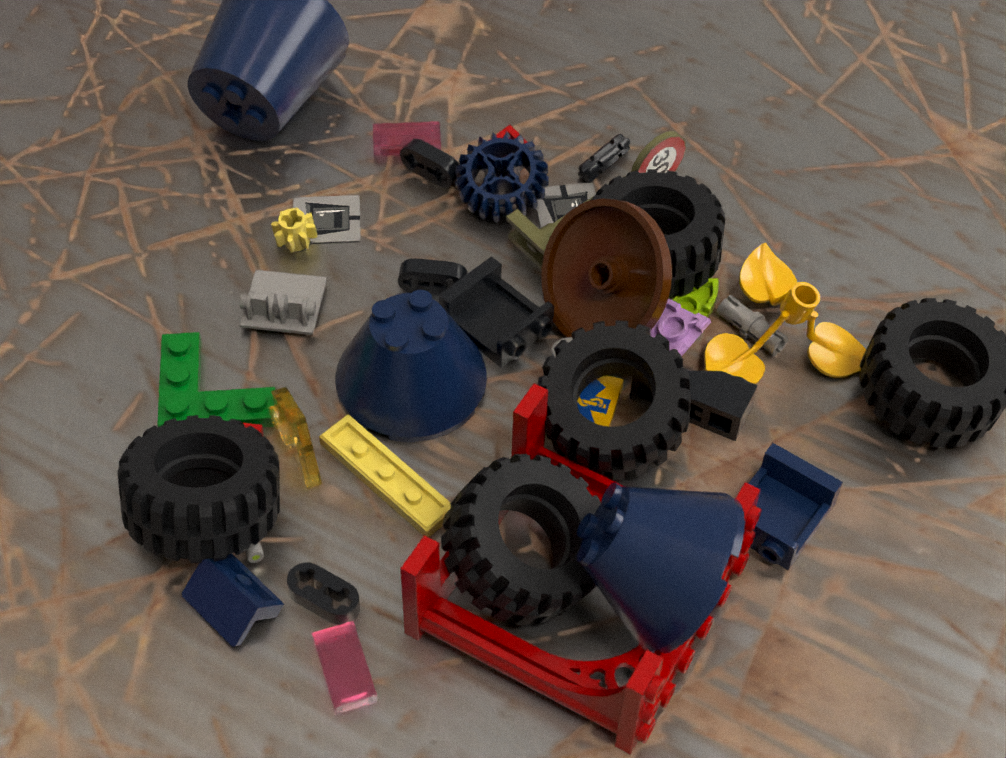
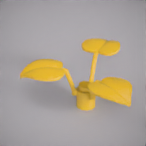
M766 242L752 251L740 270V287L743 293L753 302L765 303L770 301L772 306L781 304V314L751 348L748 347L741 337L734 334L723 333L713 337L704 351L705 371H723L756 384L765 372V365L754 354L784 321L788 324L796 325L808 320L806 336L812 343L807 349V354L817 370L833 378H845L861 372L860 363L866 349L857 339L842 327L830 322H821L814 329L815 319L818 317V313L814 309L820 302L818 290L809 283L797 282L791 269L771 251Z

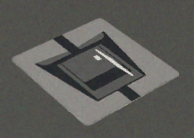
M593 183L547 186L544 199L537 200L538 206L536 208L541 228L548 223H554L572 209L595 195Z
M359 195L293 198V208H299L305 215L311 213L318 236L314 239L310 238V243L360 241Z

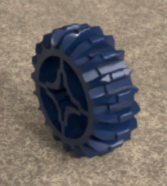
M508 131L503 138H497V135L493 132L489 141L479 137L478 147L468 144L467 154H460V165L456 166L455 169L457 181H455L456 189L460 192V199L463 204L468 203V209L471 213L479 211L480 217L483 220L490 214L493 215V220L498 223L501 216H507L516 209L524 216L527 214L526 207L536 210L538 206L537 200L544 199L545 188L549 185V178L547 176L548 164L544 161V155L541 150L536 151L533 141L524 144V138L521 134L514 140L511 139ZM523 168L530 174L524 185L519 179L521 176L520 171ZM482 170L485 173L484 183L479 187L475 183V179L479 171Z

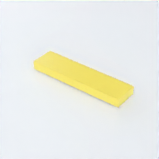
M349 414L319 436L320 445L423 536L430 537L443 526L445 514L451 509V502Z

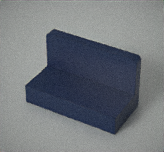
M232 553L228 554L226 559L214 562L213 558L202 559V563L198 564L182 592V597L232 647L242 644L255 621L276 618L284 606V603Z

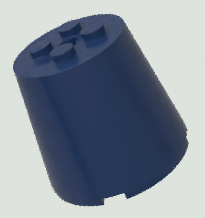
M222 0L188 77L187 86L189 94L197 107L211 121L226 131L249 140H270L284 128L346 56V48L349 45L346 26L338 12L327 0Z

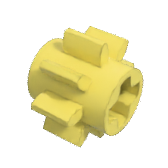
M299 208L281 211L278 222L271 223L277 247L285 245L290 250V253L308 249L310 238L314 239L318 236L312 214L308 213L305 215Z

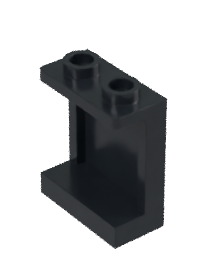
M491 256L439 294V304L472 340L479 351L502 368L511 360L519 359L527 348L538 339H544L550 334L554 327L555 306L547 301L539 308L501 279L502 264Z

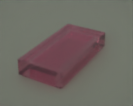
M440 122L373 124L374 156L400 155V150L412 139L416 138L441 150Z
M354 621L313 632L314 645L335 715L378 702L377 693Z

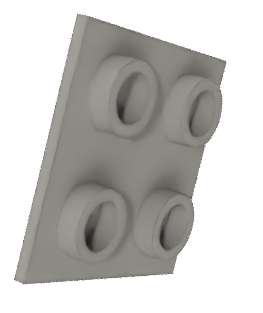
M255 270L249 293L242 294L240 298V308L244 309L239 326L241 328L313 335L327 277Z

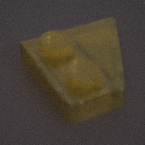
M287 387L271 391L275 404L269 407L275 429H279L285 446L289 445L306 488L309 489L321 485L322 481L305 416Z

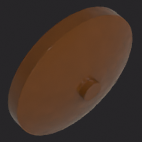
M594 199L572 209L555 227L544 252L541 283L545 303L549 301L555 306L553 321L567 338H572L571 333L581 327L585 332L594 329L593 323L601 321L605 322V326H615L616 320L628 321L629 328L636 329L637 325L641 324L649 327L651 331L661 317L669 298L672 281L669 247L658 224L642 208L622 200Z

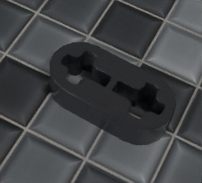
M416 138L412 139L400 150V158L403 164L409 170L440 187L448 188L457 180L455 169L456 166H459V163L456 159L429 143Z
M410 258L401 263L398 284L403 290L410 293L415 290H426L431 295L439 296V294L468 274V271L463 265L455 262Z
M310 562L295 565L289 571L287 586L289 595L294 602L335 625L349 624L358 617L360 613L359 593L352 584ZM310 579L314 580L315 588L306 585L303 589H300L299 581L307 583ZM344 598L348 599V607L340 605L337 609L334 608L333 600L341 602Z

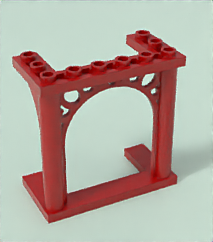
M533 383L513 411L511 457L514 454L530 455V460H532L536 455L550 458L552 465L557 466L559 463H562L572 469L570 472L572 476L576 479L581 476L589 484L586 489L592 497L597 495L600 502L606 489L612 483L625 487L544 448L548 389ZM746 482L735 498L740 502L744 511V537L739 557L735 558L730 555L721 577L726 582H729L733 574L738 577L742 574L750 557V554L747 552L756 535V532L753 530L762 513V509L757 507L761 489ZM509 510L499 511V524ZM424 535L400 568L404 634L419 641L426 632L617 734L615 747L631 755L638 741L645 744L649 739L657 721L654 719V716L659 706L665 709L676 689V684L672 683L678 671L683 674L686 673L696 652L691 647L697 638L702 641L706 638L714 621V617L709 615L700 628L685 643L666 654L658 650L653 653L642 649L638 645L626 653L609 659L595 661L566 659L550 654L448 601V598L457 587L454 583L459 579L455 572H448L444 562L449 556V551H446L440 560L439 542ZM727 584L716 604L717 607L722 608L731 592L732 585ZM621 667L631 669L633 674L629 681L619 687L615 680V672ZM596 672L604 674L606 688L600 686L601 679H592L590 676Z

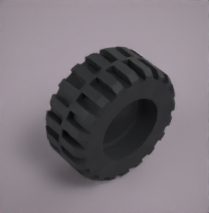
M647 169L645 173H639L637 170L628 172L626 177L622 178L619 175L613 178L609 185L604 184L591 199H616L635 204L655 220L662 233L667 234L664 237L669 247L672 264L669 299H672L676 294H679L681 297L690 294L693 291V287L699 289L718 270L722 254L725 212L715 194H712L711 190L703 183L698 185L694 178L688 175L681 177L678 176L677 172L667 170V173L657 172V169Z
M936 298L922 299L919 304L916 300L902 304L901 307L892 309L886 314L884 320L880 321L862 357L859 381L862 389H865L863 396L867 404L875 407L873 413L881 422L887 421L890 424V430L898 435L902 432L910 436L909 441L917 444L925 441L930 442V447L942 448L946 443H949L950 447L966 445L967 441L975 442L982 438L986 431L991 430L1006 408V335L1002 330L997 331L994 328L995 322L989 317L985 316L983 318L976 314V309L968 305L963 308L956 305L957 301L948 299L943 300V302H937ZM912 359H930L947 366L960 378L964 387L946 386L929 379L915 366Z
M616 320L615 326H605V322L601 321L593 323L594 329L587 332L581 327L571 333L573 340L569 343L566 340H561L554 347L556 358L552 356L546 358L542 366L544 376L538 379V385L548 389L545 421L547 438L552 440L553 448L559 455L567 456L569 460L586 466L602 476L604 472H612L613 480L625 479L624 472L634 470L636 476L648 473L647 465L653 462L659 467L667 461V451L677 450L682 443V433L687 432L691 391L688 370L683 368V358L677 349L669 350V340L661 334H657L653 338L650 328L638 324L636 329L628 327V321ZM610 374L632 376L643 382L650 389L652 404L640 418L627 425L617 427L598 425L585 418L578 409V398L586 386L594 380Z
M198 415L187 416V419L177 421L176 418L167 420L163 426L157 427L154 425L143 433V437L137 436L120 458L117 473L124 528L129 531V536L140 546L143 545L148 552L156 556L162 553L167 560L179 562L180 558L189 559L190 563H202V559L211 558L214 559V562L224 560L228 554L235 553L239 555L247 551L251 543L254 545L258 544L267 535V532L274 527L277 521V514L280 512L278 454L274 451V446L265 436L262 437V434L252 426L246 428L239 420L231 418L230 421H226L221 416L210 415L209 418H199Z
M514 454L510 459L502 457L494 460L488 467L482 468L450 503L451 509L445 514L442 524L443 528L447 530L441 536L442 550L449 551V556L444 562L448 572H455L459 579L454 583L462 594L467 591L474 598L471 604L480 611L485 607L492 610V618L504 622L511 616L512 622L515 625H528L532 621L538 624L550 621L556 615L560 616L596 587V584L581 563L577 562V555L582 543V538L577 536V530L584 516L588 513L594 515L601 502L597 495L592 497L586 489L589 484L581 476L576 479L570 474L572 469L562 463H559L557 466L552 465L550 458L536 455L532 460H530V455ZM500 510H512L523 513L541 526L552 548L553 562L551 569H538L529 566L512 554L500 533L498 522Z

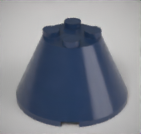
M415 290L412 293L397 294L385 300L377 301L372 306V313L339 359L335 374V384L339 402L345 413L349 414L368 432L371 429L389 435V440L397 442H421L445 436L457 430L471 419L482 396H485L487 370L482 354L477 346L437 301L432 299V295L426 290Z
M612 483L606 489L601 505L595 514H586L578 527L577 536L582 538V543L577 555V562L581 563L639 646L653 653L658 650L666 654L685 643L700 628L722 596L728 582L721 579L730 555L738 558L741 551L745 530L744 511L737 499L722 492L622 487Z

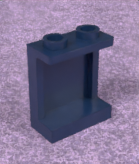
M772 443L764 453L760 469L748 483L761 489L757 507L762 509L760 518L753 530L756 532L750 548L758 552L767 562L778 564L789 570L835 506L843 482Z

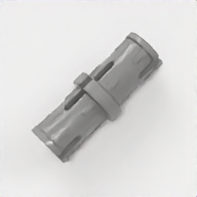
M732 295L725 298L718 306L717 314L740 330V335L746 340L750 338L757 342L771 326L765 321L764 315L758 311H751ZM776 330L762 347L772 356H777V353H780L785 348L788 337Z

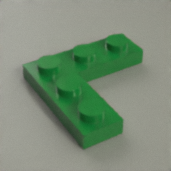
M200 332L162 334L158 427L163 426L167 420L176 418L177 421L187 419V416L198 415L199 418H209L210 415L221 416L226 421H230L232 418L242 423L260 424L263 428L277 427V395L275 387L200 391L202 343Z

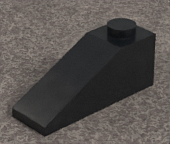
M688 371L691 391L689 423L736 441L753 408L758 385L723 371ZM632 377L630 399L650 407L652 404L650 389L643 382Z

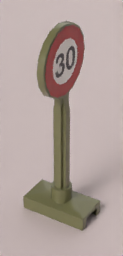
M668 131L655 137L637 156L631 172L638 170L639 173H645L647 169H657V172L667 173V170L675 172L685 155V139L675 131ZM516 209L506 216L507 222L515 228L514 231L508 234V239L542 270L547 243L555 227L563 217L539 229Z

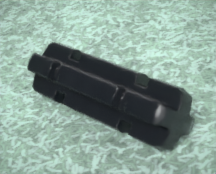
M617 134L610 142L606 143L589 159L579 165L578 176L580 179L592 182L599 174L615 163L619 157L630 150L629 144L631 143L629 138H625L622 134Z

